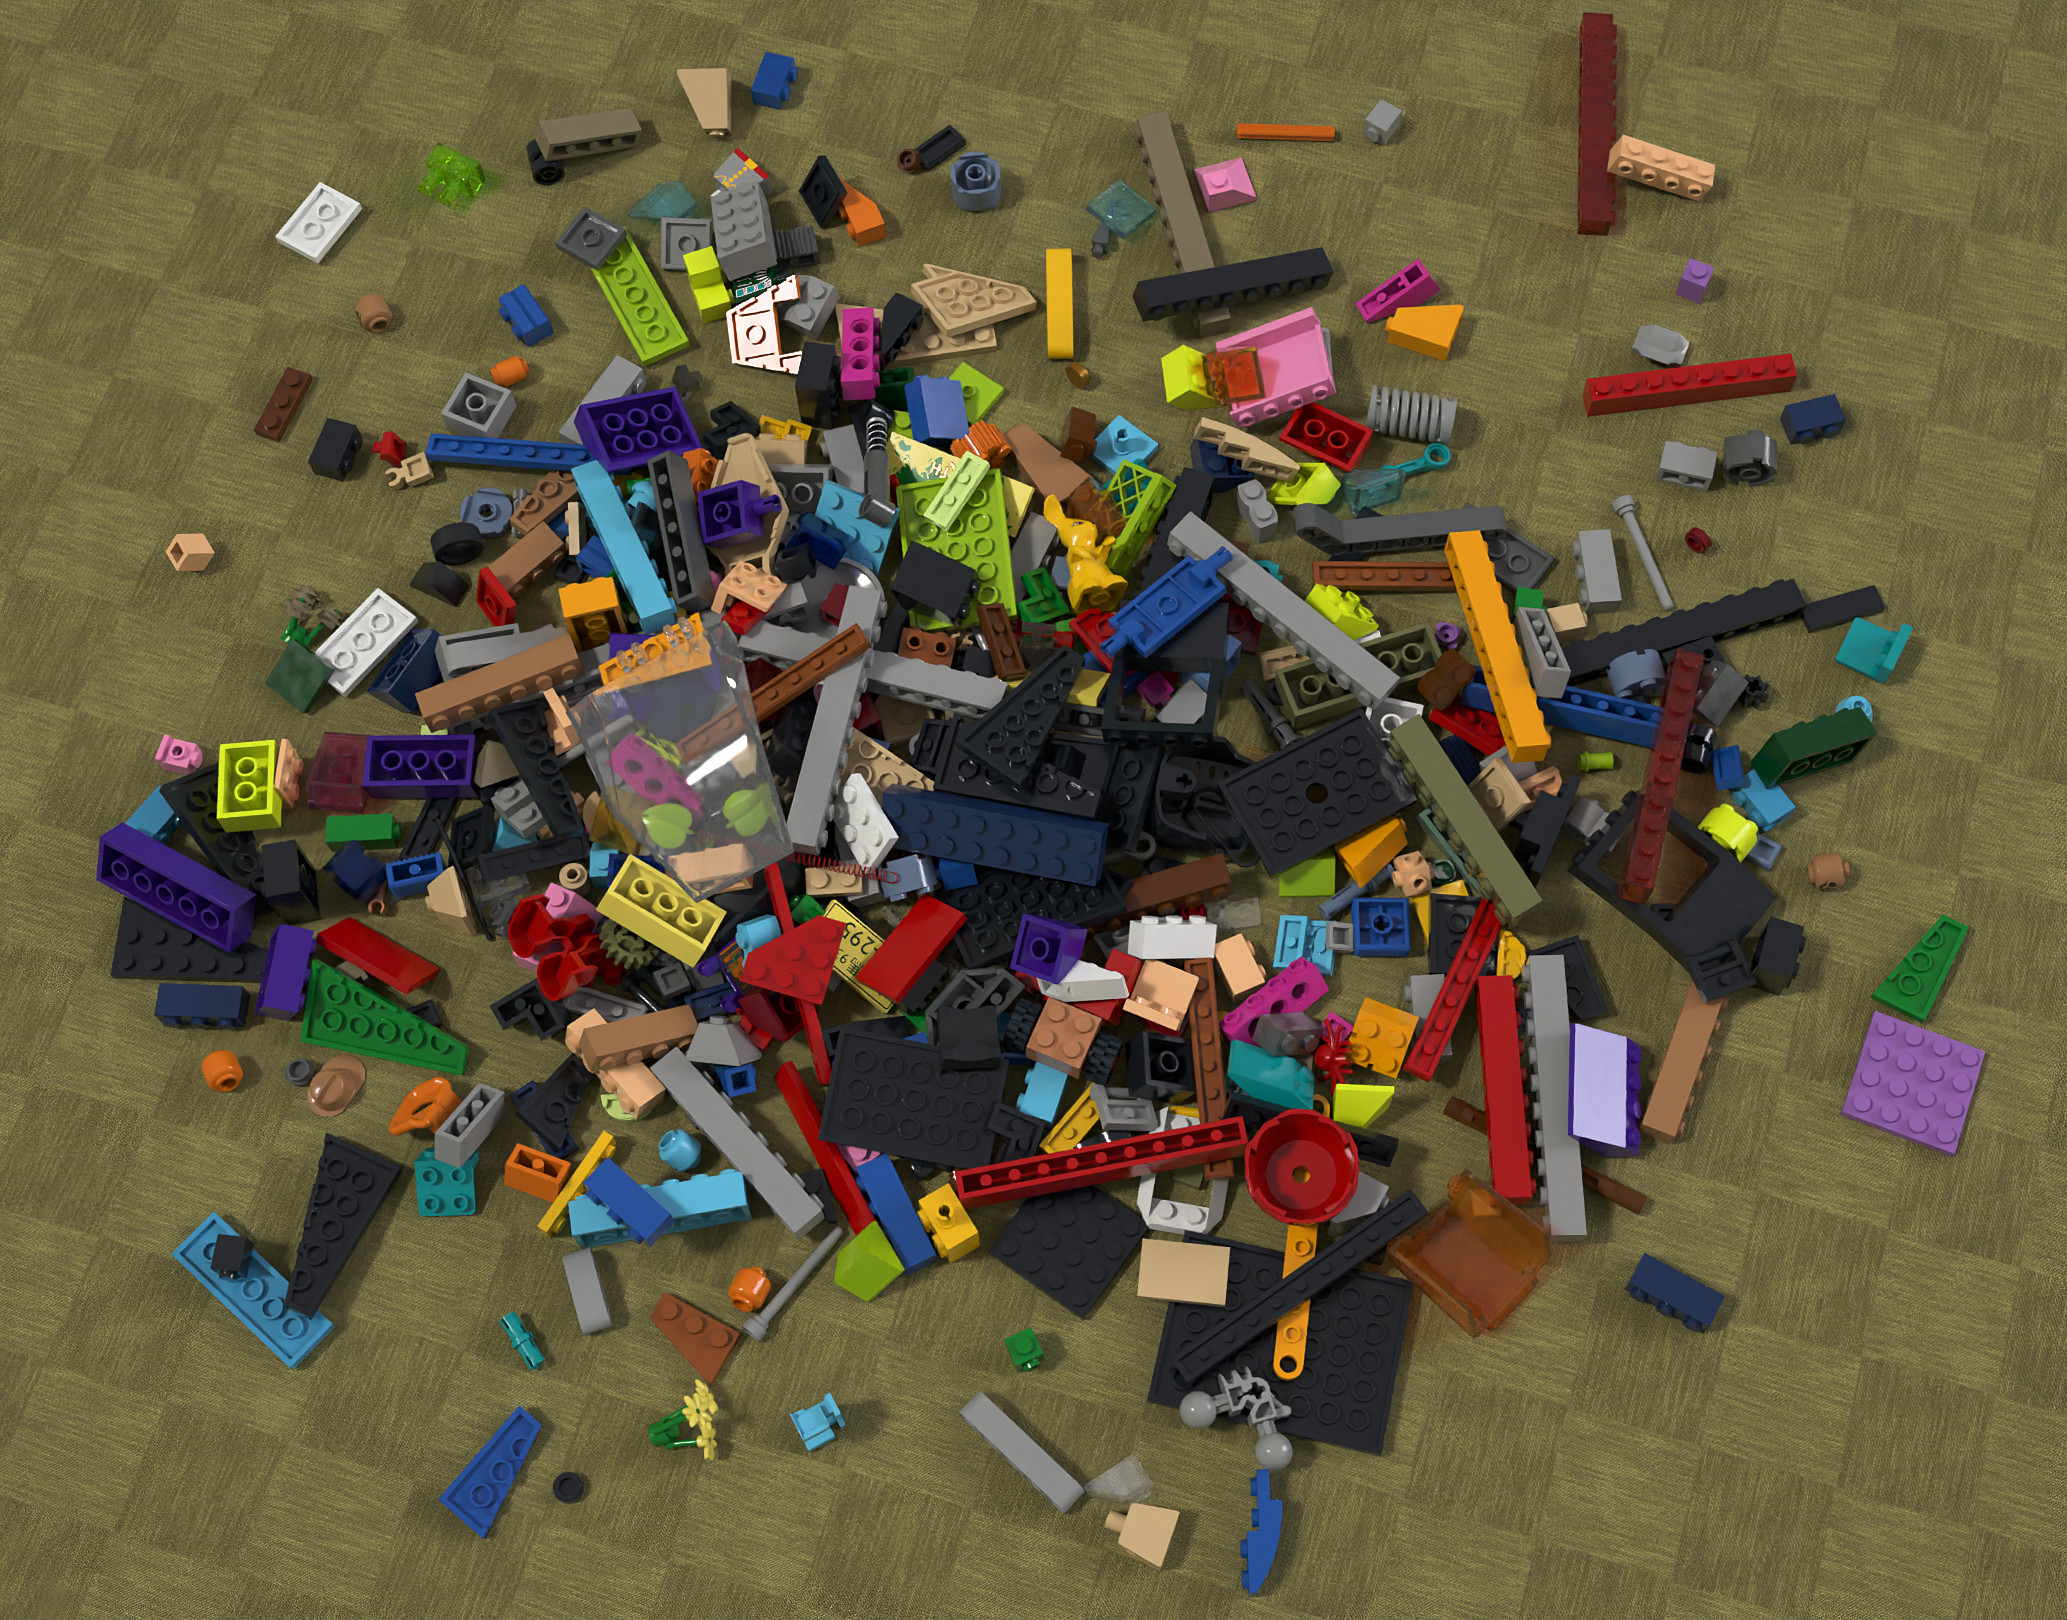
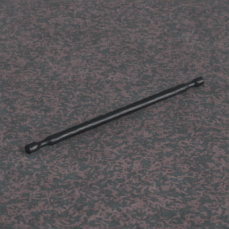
M438 818L435 820L437 826L441 830V835L489 941L493 937L488 931L486 921L447 832L442 826V821Z

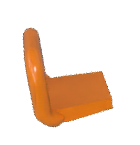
M442 1077L429 1079L417 1085L406 1095L389 1124V1133L393 1136H400L415 1128H428L435 1133L462 1101L451 1090V1084L448 1080ZM432 1103L420 1112H418L417 1114H415L417 1109L423 1104Z

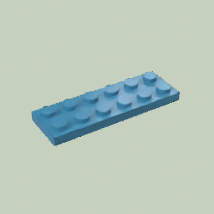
M213 1212L172 1255L289 1368L294 1370L332 1331L335 1325L319 1310H317L313 1319L310 1320L287 1309L284 1302L289 1282L254 1249L247 1278L237 1277L236 1281L220 1279L219 1275L211 1269L217 1235H240L219 1215Z

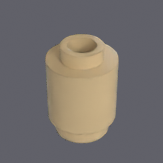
M570 863L562 868L559 879L563 888L573 891L581 897L585 896L591 888V880L585 868L578 863Z

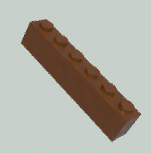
M1223 853L1133 879L1134 885L1123 898L1127 912L1106 920L1102 925L1096 924L1086 928L1088 930L1085 940L1093 938L1095 934L1106 931H1118L1121 927L1130 925V920H1141L1142 916H1169L1175 911L1181 910V908H1196L1202 903L1211 900L1220 901L1226 899L1229 895L1235 894Z

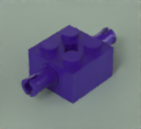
M744 480L697 492L702 543L718 549H725L764 538L763 515L781 510L782 505L775 506V504L781 503L779 496L773 494L761 499L760 486Z

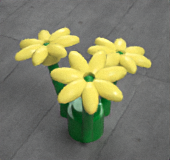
M696 1379L697 1387L695 1389L698 1393L693 1394V1399L689 1396H684L687 1405L661 1418L660 1421L650 1424L648 1433L651 1442L656 1447L665 1445L667 1450L675 1447L697 1445L699 1448L705 1447L704 1459L710 1458V1460H713L715 1456L714 1448H717V1443L713 1440L716 1430L711 1426V1416L704 1411L709 1408L710 1412L714 1414L718 1410V1406L713 1400L714 1395L708 1393L707 1385ZM689 1420L690 1427L698 1424L701 1429L702 1435L695 1439L676 1440V1437L680 1434L678 1424Z

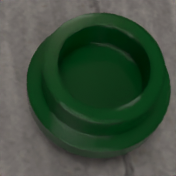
M1437 859L1431 863L1434 870V878L1431 879L1433 883L1443 886L1454 881L1456 868L1451 861Z

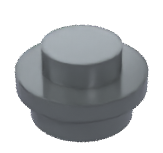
M305 1058L294 1059L289 1062L285 1069L286 1079L294 1086L306 1085L314 1076V1067Z

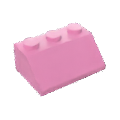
M551 883L545 896L550 898L546 909L552 918L568 919L587 913L595 923V927L592 930V933L595 935L597 924L605 915L596 910L597 907L577 893ZM550 943L544 953L523 959L515 952L512 955L518 966L537 973L538 965L543 956L555 952H563L564 949L560 943Z

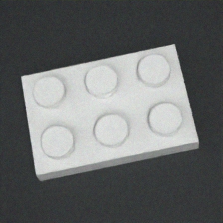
M319 182L275 237L280 244L318 264L362 210L361 204Z
M861 773L851 774L832 805H835L833 820L863 871L866 866L865 874H869L870 867V873H874L875 868H878L899 837Z

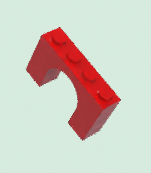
M1113 948L1104 969L1116 971L1124 976L1129 992L1127 998H1130L1143 963L1137 958ZM1016 971L1014 976L1025 985L1022 991L1035 996L1036 992L1041 993L1036 977ZM1045 995L1043 999L1047 1001L1049 996ZM1127 998L1063 1003L1102 1018L1101 1026L1106 1027L1108 1023L1117 1027L1125 1012L1123 1007Z

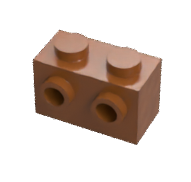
M903 627L897 655L909 659L918 658L925 663L946 665L951 668L956 639L943 632L931 634L924 632L925 630L920 627Z

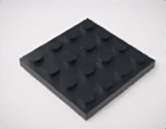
M1094 1185L1028 1197L988 1252L995 1259L1078 1318L1084 1320L1149 1230V1226L1146 1225L1143 1219Z

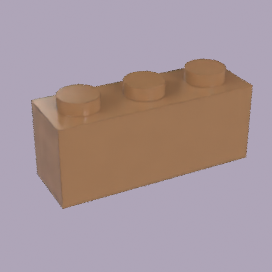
M543 521L488 567L509 595L515 599L524 592L525 587L532 581L536 582L542 578L547 568L552 564L557 565L564 559L567 549L561 539Z

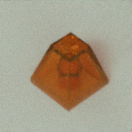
M1237 345L1214 349L1206 354L1216 405L1266 398L1257 346Z
M1091 477L1085 479L1070 493L1066 518L1089 521L1095 524L1098 532V537L1095 541L1096 547L1100 546L1107 537L1115 536L1126 526L1128 521L1107 488Z

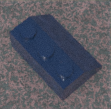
M411 629L366 692L400 712L412 713L419 708L415 693L431 688L439 681L438 676L441 671L435 654V647L438 637L442 635L435 629Z

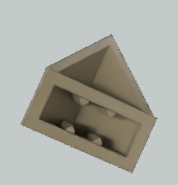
M488 740L477 756L473 782L482 788L505 779L521 777L504 745Z

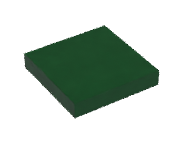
M292 639L265 684L299 711L308 714L335 669L301 642Z

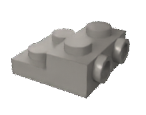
M518 777L517 781L510 786L499 788L495 792V796L491 798L497 813L525 839L547 825L521 777Z

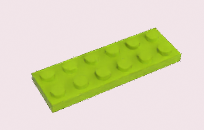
M626 229V237L598 271L591 267L589 268L641 363L645 367L689 347L690 344Z

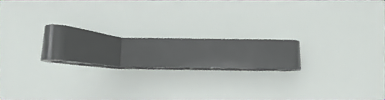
M1303 503L1293 509L1297 536L1329 555L1446 545L1448 535L1451 532L1480 530L1483 541L1499 540L1508 534L1504 510L1500 506L1340 520L1313 503Z

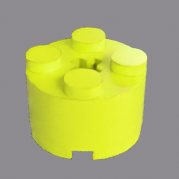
M1722 804L1720 807L1713 808L1697 827L1730 852L1740 863L1757 843V825L1750 820L1744 819L1728 804Z

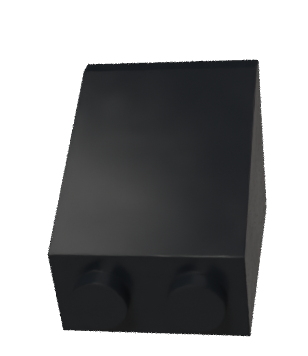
M911 540L890 589L901 608L961 627L963 620H967L971 611L970 603L973 596L978 595L981 581L975 569Z

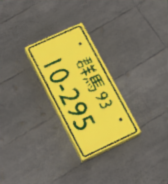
M831 900L824 910V915L821 916L847 923L832 972L882 1013H887L893 1004L881 994L860 984L855 978L885 941L839 902Z

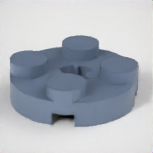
M481 488L477 490L478 493L473 494L471 497L468 495L460 508L462 522L472 523L477 526L482 539L503 537L506 534V530L511 526L509 519L513 515V507L506 495L501 490L495 488ZM485 509H491L493 514L484 518L481 512H486Z

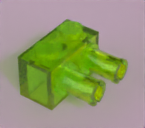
M438 143L425 160L429 172L417 186V189L423 195L426 194L427 197H430L439 183L446 185L442 193L438 195V200L443 205L447 203V207H451L460 193L473 198L486 179L480 162Z

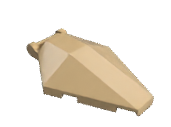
M744 433L727 439L729 444L724 460H719L710 489L738 480H744L760 486L761 499L773 494L778 495L781 503L775 504V506L782 505V508L778 512L763 515L764 538L725 549H718L708 545L706 547L711 550L725 567V577L740 560L754 565L769 575L777 577L774 569L775 556L789 509L754 437L749 433Z

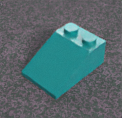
M1236 1039L1231 1042L1228 1076L1251 1097L1292 1109L1313 1110L1315 1077L1308 1067H1303L1293 1058L1272 1056L1263 1048Z

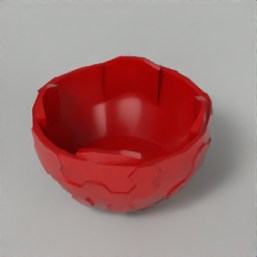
M1285 1110L1277 1117L1264 1123L1252 1140H1249L1244 1153L1247 1189L1257 1206L1281 1223L1292 1226H1307L1318 1222H1326L1342 1212L1356 1193L1360 1163L1357 1153L1358 1149L1350 1132L1345 1131L1334 1120L1315 1110ZM1298 1168H1304L1309 1172L1310 1178L1305 1183H1298L1293 1179V1172Z

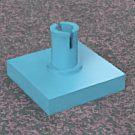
M1118 415L1095 439L1097 441L1096 450L1093 456L1089 455L1088 457L1112 475H1115L1123 459L1134 462L1139 458L1146 462L1158 450V443Z

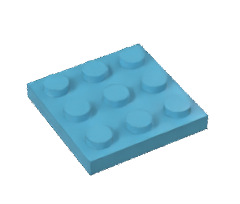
M827 480L824 484L807 539L815 559L823 557L849 558L866 566L879 579L901 509L896 507L891 522L882 528L859 516V507L864 499L863 493Z

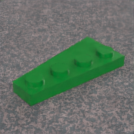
M1943 914L1870 998L1922 1024L1926 1020L1969 927Z

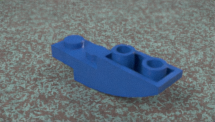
M1257 1469L1255 1478H1250V1495L1256 1496V1508H1251L1252 1527H1257V1531H1247L1246 1539L1240 1540L1241 1558H1247V1570H1242V1589H1248V1597H1255L1268 1574L1277 1550L1281 1530L1282 1500H1270L1268 1469Z

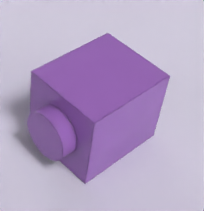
M1690 258L1675 295L1699 304L1709 284L1714 267Z

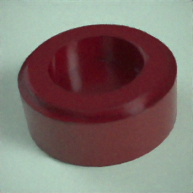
M1697 527L1691 528L1685 534L1687 545L1697 553H1705L1712 545L1709 536Z

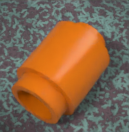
M517 355L496 363L494 368L489 369L495 384L505 388L528 379L526 373L530 372L525 359H519Z

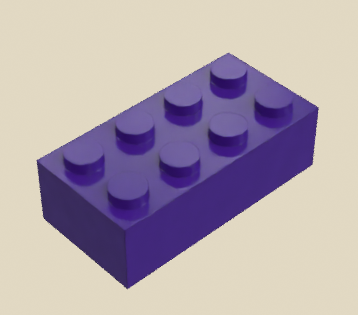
M475 734L368 736L362 786L371 798L478 797L479 786L473 782L476 759L483 747Z

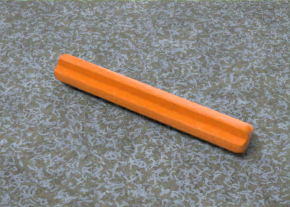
M1239 123L1236 135L1238 138L1333 141L1335 128L1333 126Z

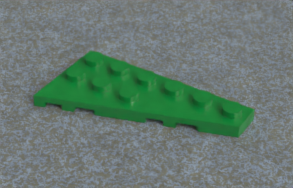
M317 958L312 960L300 1042L457 1075L465 1074L469 1051L467 1044Z

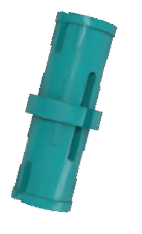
M510 1312L503 1319H500L499 1323L512 1341L511 1346L514 1350H518L529 1370L532 1371L541 1366L546 1359L533 1341V1334L526 1330L516 1312Z

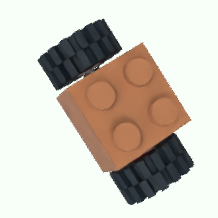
M1051 997L1048 998L1044 1009L1039 1004L1021 998L1014 1009V1013L1011 1015L1002 1045L1021 1053L1026 1052V1058L1079 1079L1087 1059H1089L1084 1079L1104 1085L1105 1087L1117 1065L1124 1039L1102 1031L1096 1046L1093 1048L1101 1029L1102 1018Z

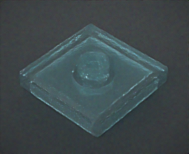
M1118 180L1088 203L1086 211L1122 239H1125L1153 217L1157 210L1156 207L1121 180Z

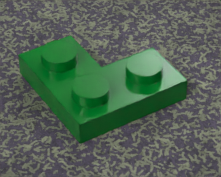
M1045 567L1026 572L1020 577L1031 596L1030 599L1021 601L1016 605L1017 612L1027 630L1063 618L1070 612Z

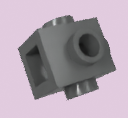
M515 898L500 900V902L494 905L490 912L491 919L488 925L496 929L494 932L496 935L509 940V922L520 900Z

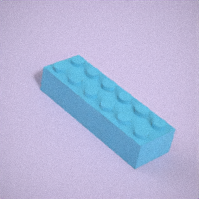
M735 1169L721 1171L720 1175L708 1177L706 1174L692 1176L691 1180L679 1182L677 1179H671L662 1182L660 1186L651 1187L648 1184L639 1186L672 1215L674 1222L662 1234L666 1235L753 1219L749 1189L742 1171L737 1172ZM586 1195L577 1196L576 1200L568 1202L572 1236L581 1249L633 1240L627 1233L630 1228L623 1222L617 1225L606 1214L609 1209L602 1203L596 1206Z

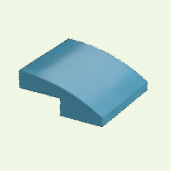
M1280 915L1273 968L1283 971L1291 962L1299 957H1303L1317 966L1322 977H1332L1336 952L1326 950L1327 921L1309 920L1308 916Z

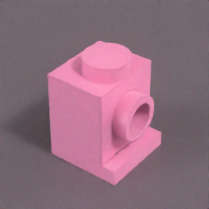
M165 734L155 756V760L162 769L185 775L195 772L196 768L200 767L203 758L202 751L197 744L174 739Z

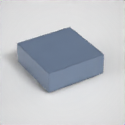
M1757 833V843L1744 859L1769 871L1782 846Z

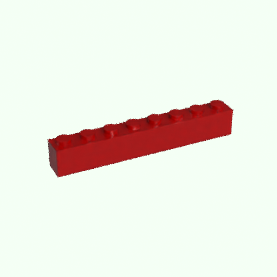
M1792 353L1588 378L1582 396L1587 417L1790 392L1797 378V372Z
M1512 975L1478 976L1475 983L1493 1205H1528L1532 1195L1536 1194L1535 1178H1530L1529 1167H1533L1532 1149L1528 1150L1527 1139L1531 1138V1126L1529 1121L1525 1122L1524 1111H1528V1095L1523 1094L1522 1083L1526 1082L1525 1066H1520V1056H1523L1524 1048L1523 1040L1518 1039L1517 1029L1521 1028V1014L1515 1011V1002H1518L1519 999L1518 985H1513Z

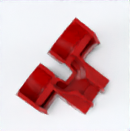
M543 894L534 895L520 900L509 922L508 937L514 952L523 959L544 953L550 943H560L564 951L543 956L537 969V980L542 993L547 999L558 1001L573 996L579 986L588 984L594 978L599 969L595 964L606 955L608 950L600 948L603 940L599 939L600 934L594 935L592 933L595 923L587 913L568 919H553L546 909L550 898Z

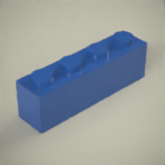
M885 1153L856 1167L858 1177L854 1179L861 1193L867 1192L871 1201L867 1203L875 1219L879 1217L883 1226L881 1230L888 1242L891 1243L895 1254L905 1269L906 1276L937 1262L936 1253L888 1154Z

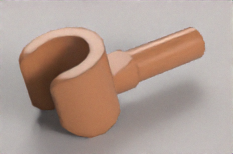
M386 879L381 880L377 898L368 905V910L373 915L377 905H382L380 911L382 916L388 912V906L384 903L388 884Z

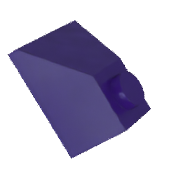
M1023 913L1010 968L1053 984H1059L1081 958L1088 929L1065 921Z

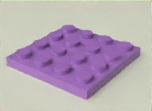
M1874 1011L1840 1115L1952 1157L1956 1151L1986 1051Z

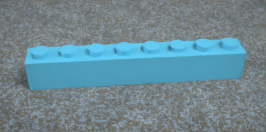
M597 460L572 468L571 471L576 489L644 634L649 635L675 625L674 613H677L675 602L672 597L667 598L666 596L668 593L667 586L663 578L658 579L657 577L659 574L658 567L654 559L649 560L648 558L650 552L645 540H639V537H641L639 527L631 524L632 514L627 503L622 504L621 502L624 500L619 485H613V482H615L613 473L608 474Z

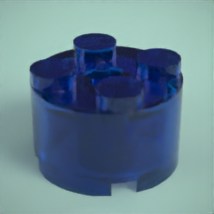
M352 840L350 843L345 842L322 868L327 875L332 871L336 876L333 881L354 899L357 900L361 897V903L365 904L387 880L386 866L376 857H373L371 860L363 853L365 849L357 841Z

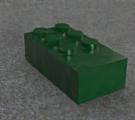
M1861 707L1851 710L1844 708L1834 715L1827 717L1824 714L1811 722L1805 723V721H1801L1789 729L1773 733L1750 763L1765 788L1770 789L1852 763L1877 735V731Z

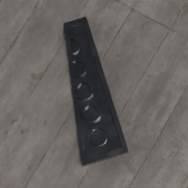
M534 700L490 709L488 718L555 840L581 835L583 825L575 801L570 794L571 790L568 781L564 779L561 761L557 759L554 750V740L549 736L547 730L548 723L540 701Z

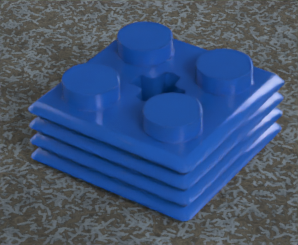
M1353 898L1351 905L1352 923L1354 924L1353 955L1408 956L1411 948L1408 898ZM1377 923H1382L1385 930L1379 931L1378 928H1375Z

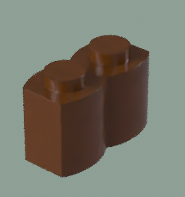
M1451 648L1440 656L1435 664V668L1428 671L1420 679L1416 690L1435 707L1442 710L1453 702L1458 690L1465 687L1473 679L1477 669Z

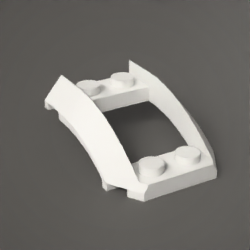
M1168 1107L1155 1112L1159 1125L1154 1131H1150L1149 1134L1198 1125L1200 1121L1199 1118L1167 1113ZM1157 1172L1141 1175L1136 1206L1139 1207L1142 1213V1219L1149 1226L1148 1229L1184 1235L1185 1230L1208 1235L1212 1228L1219 1221H1222L1229 1179L1214 1180L1210 1206L1207 1208L1152 1198Z

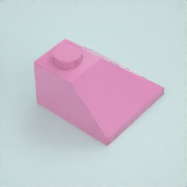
M1241 157L1194 169V174L1208 213L1256 201L1255 192Z

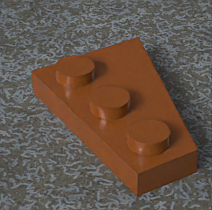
M667 1293L663 1294L650 1316L653 1323L712 1387L740 1339V1333Z

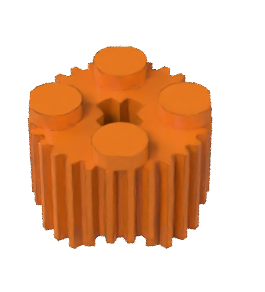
M983 420L972 424L968 428L969 434L961 438V441L957 438L950 445V450L955 457L961 459L965 452L969 451L989 462V470L1001 469L1005 466V456L1011 451L1009 443L998 427L993 423L986 424Z

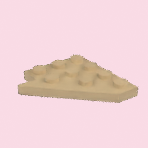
M923 264V273L928 279L911 284V293L923 305L924 310L946 338L1036 310L1037 302L1024 286L931 264Z

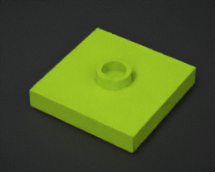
M964 362L949 377V380L961 382L968 426L970 427L972 424L980 422L1004 393L1002 386Z

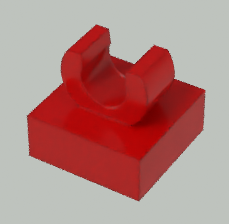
M393 431L384 432L382 441L374 443L373 453H380L381 460H386L393 467L402 466L401 461L404 460L407 443Z

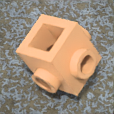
M1419 851L1392 859L1395 870L1392 872L1394 885L1396 888L1400 887L1406 897L1410 895L1417 896L1425 891L1432 890L1431 879L1434 878V870L1431 863L1426 862Z

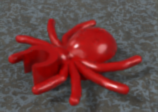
M1325 1019L1324 1023L1329 1038L1321 1034L1320 1039L1327 1042V1044L1320 1045L1316 1049L1314 1061L1319 1069L1329 1071L1326 1076L1318 1077V1081L1325 1082L1333 1076L1330 1096H1333L1338 1079L1340 1084H1346L1342 1073L1353 1074L1352 1069L1344 1068L1353 1063L1347 1062L1345 1058L1346 1052L1352 1051L1349 1048H1342L1351 1044L1349 1040L1339 1042L1343 1026H1338L1334 1037L1332 1026L1329 1020Z

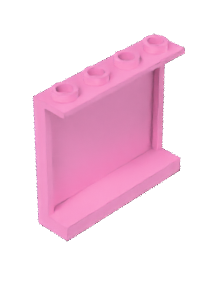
M1312 307L1216 342L1217 351L1223 359L1233 411H1230V416L1239 429L1336 394L1321 323Z

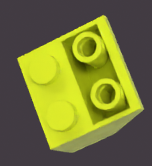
M1185 345L1180 346L1161 358L1167 403L1183 410L1221 407L1225 405L1220 365L1217 359Z
M1316 583L1304 601L1352 640L1372 633L1379 627L1372 618V612L1360 604V598L1353 592L1347 591L1345 593L1332 585L1326 587Z

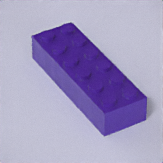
M123 822L100 836L97 881L229 953L251 938L257 894Z

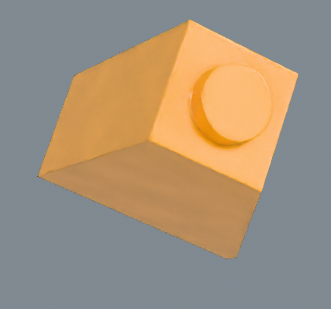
M1442 305L1397 308L1395 316H1389L1385 331L1389 332L1387 342L1445 361L1461 322L1464 306Z
M1393 815L1334 846L1339 861L1359 888H1361L1408 844L1404 834L1408 830L1402 818H1396Z

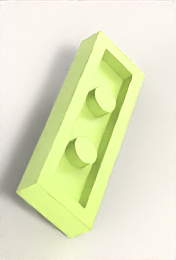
M966 451L924 513V518L948 531L989 470V462Z

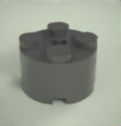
M1750 430L1747 434L1729 436L1724 439L1723 477L1727 482L1738 485V481H1747L1748 486H1760L1771 482L1774 479V474L1777 475V443L1774 439L1765 436L1763 431Z

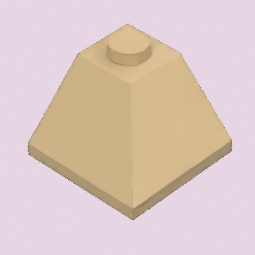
M454 866L449 867L427 885L429 896H426L425 900L429 912H435L440 921L471 936L478 935L465 887Z

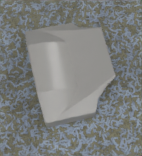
M1658 325L1640 326L1631 352L1667 365L1680 367L1690 342L1678 332Z

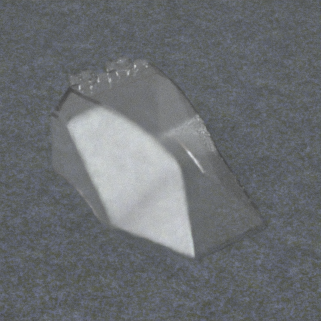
M682 616L678 618V625L686 640L680 642L674 628L667 624L663 626V631L671 648L648 660L647 654L638 642H634L631 644V649L640 665L633 668L632 661L625 651L620 650L616 652L617 659L625 673L582 698L567 710L566 714L584 746L601 789L600 794L614 818L618 822L620 821L635 836L634 839L638 843L641 842L655 857L654 860L658 864L661 863L674 877L673 880L698 903L792 854L794 848L761 740L740 644L726 620L694 634L686 617Z

